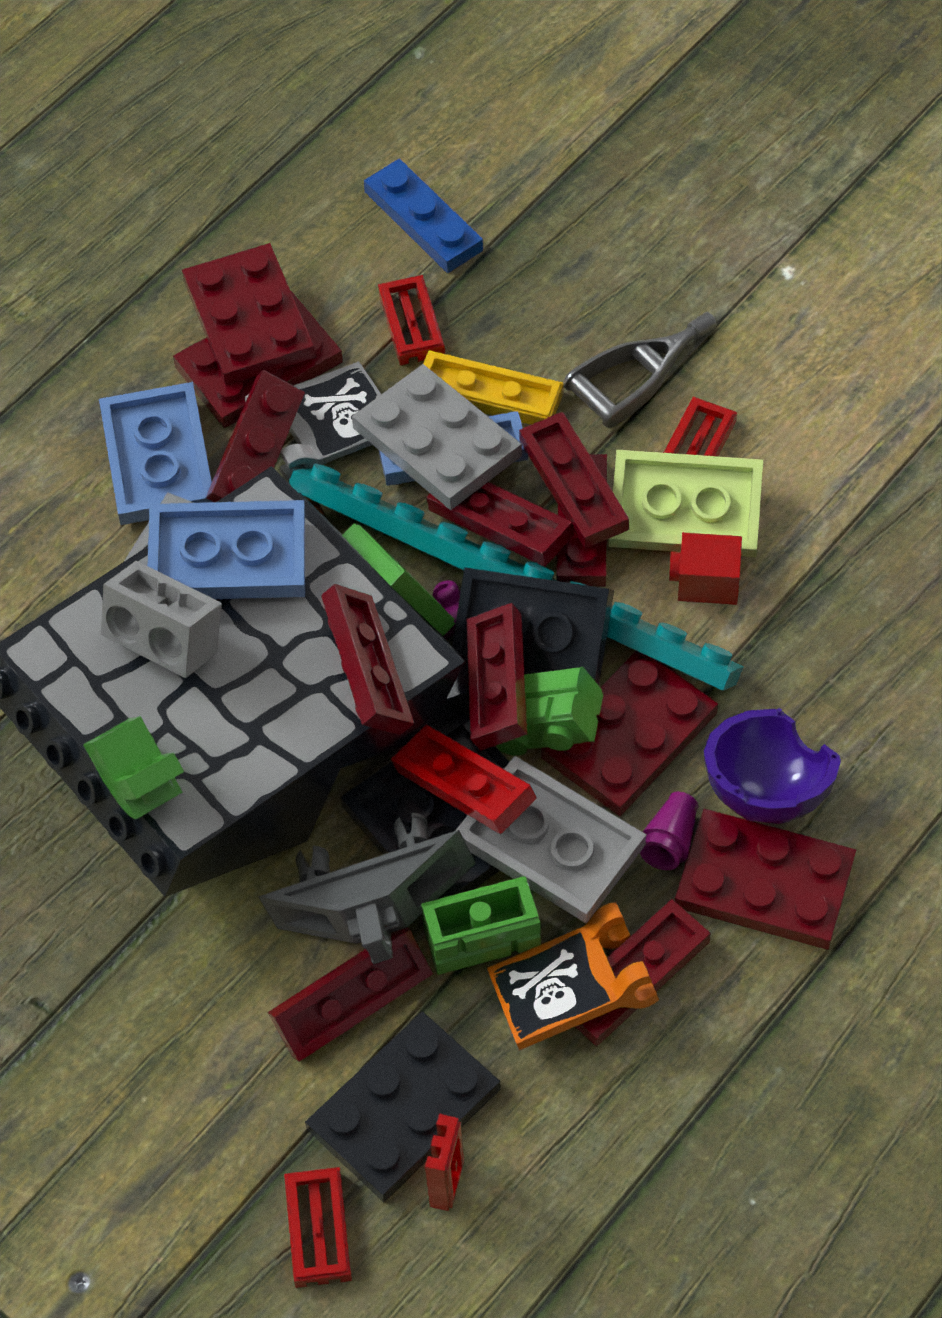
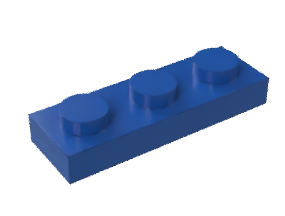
M400 158L364 180L365 193L447 274L483 251V239Z

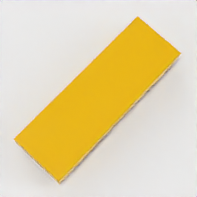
M430 350L423 363L483 413L494 416L518 411L521 422L530 425L555 415L564 394L563 382Z

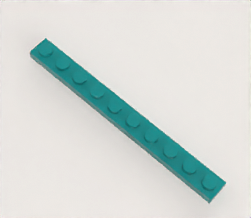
M314 464L313 468L298 469L292 472L289 484L303 496L464 570V567L557 581L552 578L554 572L551 569L534 562H526L525 565L511 560L509 559L511 552L497 544L483 542L481 546L466 539L468 532L456 525L446 522H440L439 526L423 519L425 512L415 506L401 502L394 506L381 500L383 495L381 491L361 483H355L354 487L339 480L341 474L330 467ZM570 582V583H573V584L584 585V584L577 583V582ZM614 602L611 609L607 637L720 690H726L737 684L744 666L731 661L732 653L709 643H705L702 648L685 640L687 633L682 629L662 622L657 627L642 620V612L624 603Z

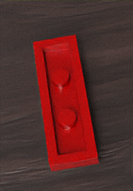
M427 724L391 759L399 774L500 835L537 799L530 784Z

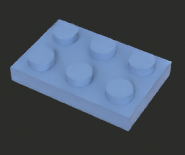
M193 382L99 399L117 511L121 525L149 520L150 504H160L167 492L194 503L212 502L205 498L212 481Z
M304 500L150 504L147 566L213 599L305 597Z

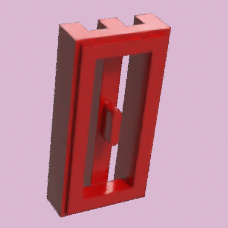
M423 275L378 284L380 301L399 365L409 364V358L417 357L418 362L424 361L429 350L445 354V345ZM414 288L416 290L431 340H422L407 290ZM397 292L413 344H405L391 293Z
M692 397L663 453L678 454L699 412H703L706 416L686 454H699L716 419L719 418L722 421L704 456L718 457L736 423L737 412Z
M439 1114L436 1123L437 1135H433L431 1142L432 1157H427L425 1172L430 1207L449 1211L453 1207L464 1165L462 1130L459 1118Z
M340 1167L284 1174L295 1288L307 1287V1283L318 1282V1285L329 1284V1280L340 1279L341 1282L352 1281ZM330 1182L338 1259V1264L334 1265L327 1264L320 1183ZM308 1185L316 1263V1267L305 1268L298 1196V1186Z

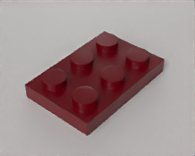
M270 243L182 269L185 286L225 385L255 377L263 370L271 372L316 358L313 342Z
M291 291L313 342L316 358L268 373L295 386L316 378L341 364L343 357L342 350ZM207 338L173 355L175 368L187 383L193 382L195 393L225 429L237 422L245 405V396L250 393L256 376L225 385Z
M635 651L600 687L603 693L600 715L596 716L598 725L594 741L576 743L570 749L563 751L554 750L549 747L541 748L542 760L618 816H621L717 715L718 711L717 702L656 659L639 651Z
M704 808L675 896V902L685 911L829 950L857 849Z

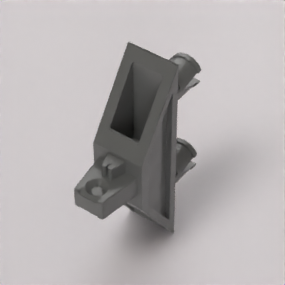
M412 813L410 834H408L400 817L395 821L394 829L397 835L399 850L330 872V857L325 848L313 846L311 867L300 850L295 858L300 883L258 897L277 929L355 944L362 942L363 948L368 951L371 957V962L376 964L393 958L391 933L407 928L422 914V903L437 900L476 862L460 830L429 840L427 819L419 813Z

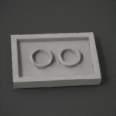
M424 364L352 416L354 430L450 510L522 456V444Z
M514 756L504 770L530 784L537 799L501 835L467 815L456 831L460 830L471 853L513 879L525 876L531 890L584 923H587L646 845V834Z

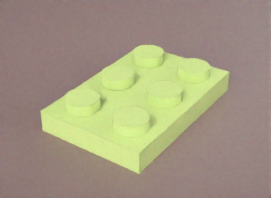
M616 450L613 493L629 517V530L609 538V547L681 552L682 532L742 536L741 556L756 557L763 460Z

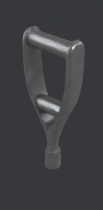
M705 312L688 323L687 329L679 333L655 339L626 342L607 349L571 370L564 378V389L567 391L572 390L603 419L602 423L605 427H614L641 408L657 392L682 349L692 339L698 340L716 328V320L712 314ZM658 353H665L666 356L663 359ZM637 359L653 375L638 390L617 405L611 402L589 381L592 377L613 366Z

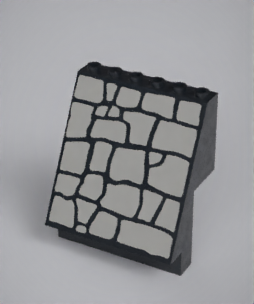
M272 466L217 502L304 500L305 597L215 599L222 603L217 654L187 678L101 635L103 584L135 561L147 566L148 546L0 642L1 710L164 897L307 842L341 768L406 745L426 724L438 730L462 712L470 718L468 662ZM333 584L363 592L373 597L414 721V725L401 735L364 726L356 713L352 691L341 666L342 660L333 632L329 628L328 616L321 597ZM141 716L161 754L174 752L184 772L176 776L175 779L183 793L138 819H133L115 800L83 744L129 718Z

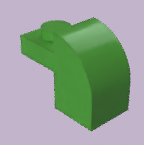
M141 716L129 718L83 744L105 785L122 809L133 819H138L183 793L175 779L176 776L184 772L174 752L161 754Z

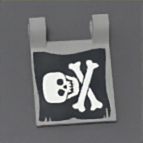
M359 361L294 386L304 391L305 394L289 430L298 444H292L280 450V456L286 463L280 466V472L288 483L293 470L313 468L314 464L322 465L372 445L353 429L352 416L379 397L381 393Z

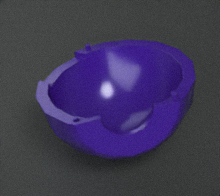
M780 708L749 710L725 719L710 733L704 749L705 768L712 789L717 797L734 813L746 820L784 824L814 811L831 793L841 763L840 756L825 744L821 746L820 751H813L808 748L797 733L795 721Z

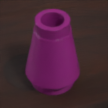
M677 791L671 793L668 800L642 831L646 834V845L640 851V855L652 867L660 870H673L688 858L696 812L699 808L698 802L694 797L685 792Z

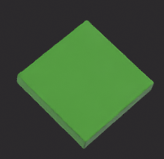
M354 523L342 535L379 575L442 636L455 625V619L359 524L356 525Z

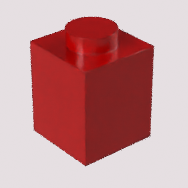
M682 532L681 552L671 551L669 581L679 582L678 601L737 605L742 536Z

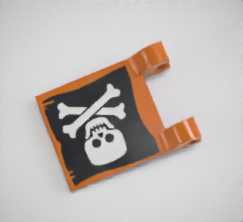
M616 902L599 908L583 927L487 968L519 1051L617 1008L641 1009L659 1001L643 961L627 966L615 978L603 948L616 949L631 936Z

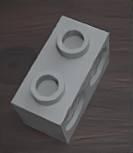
M135 561L103 584L101 635L187 678L217 654L222 603Z

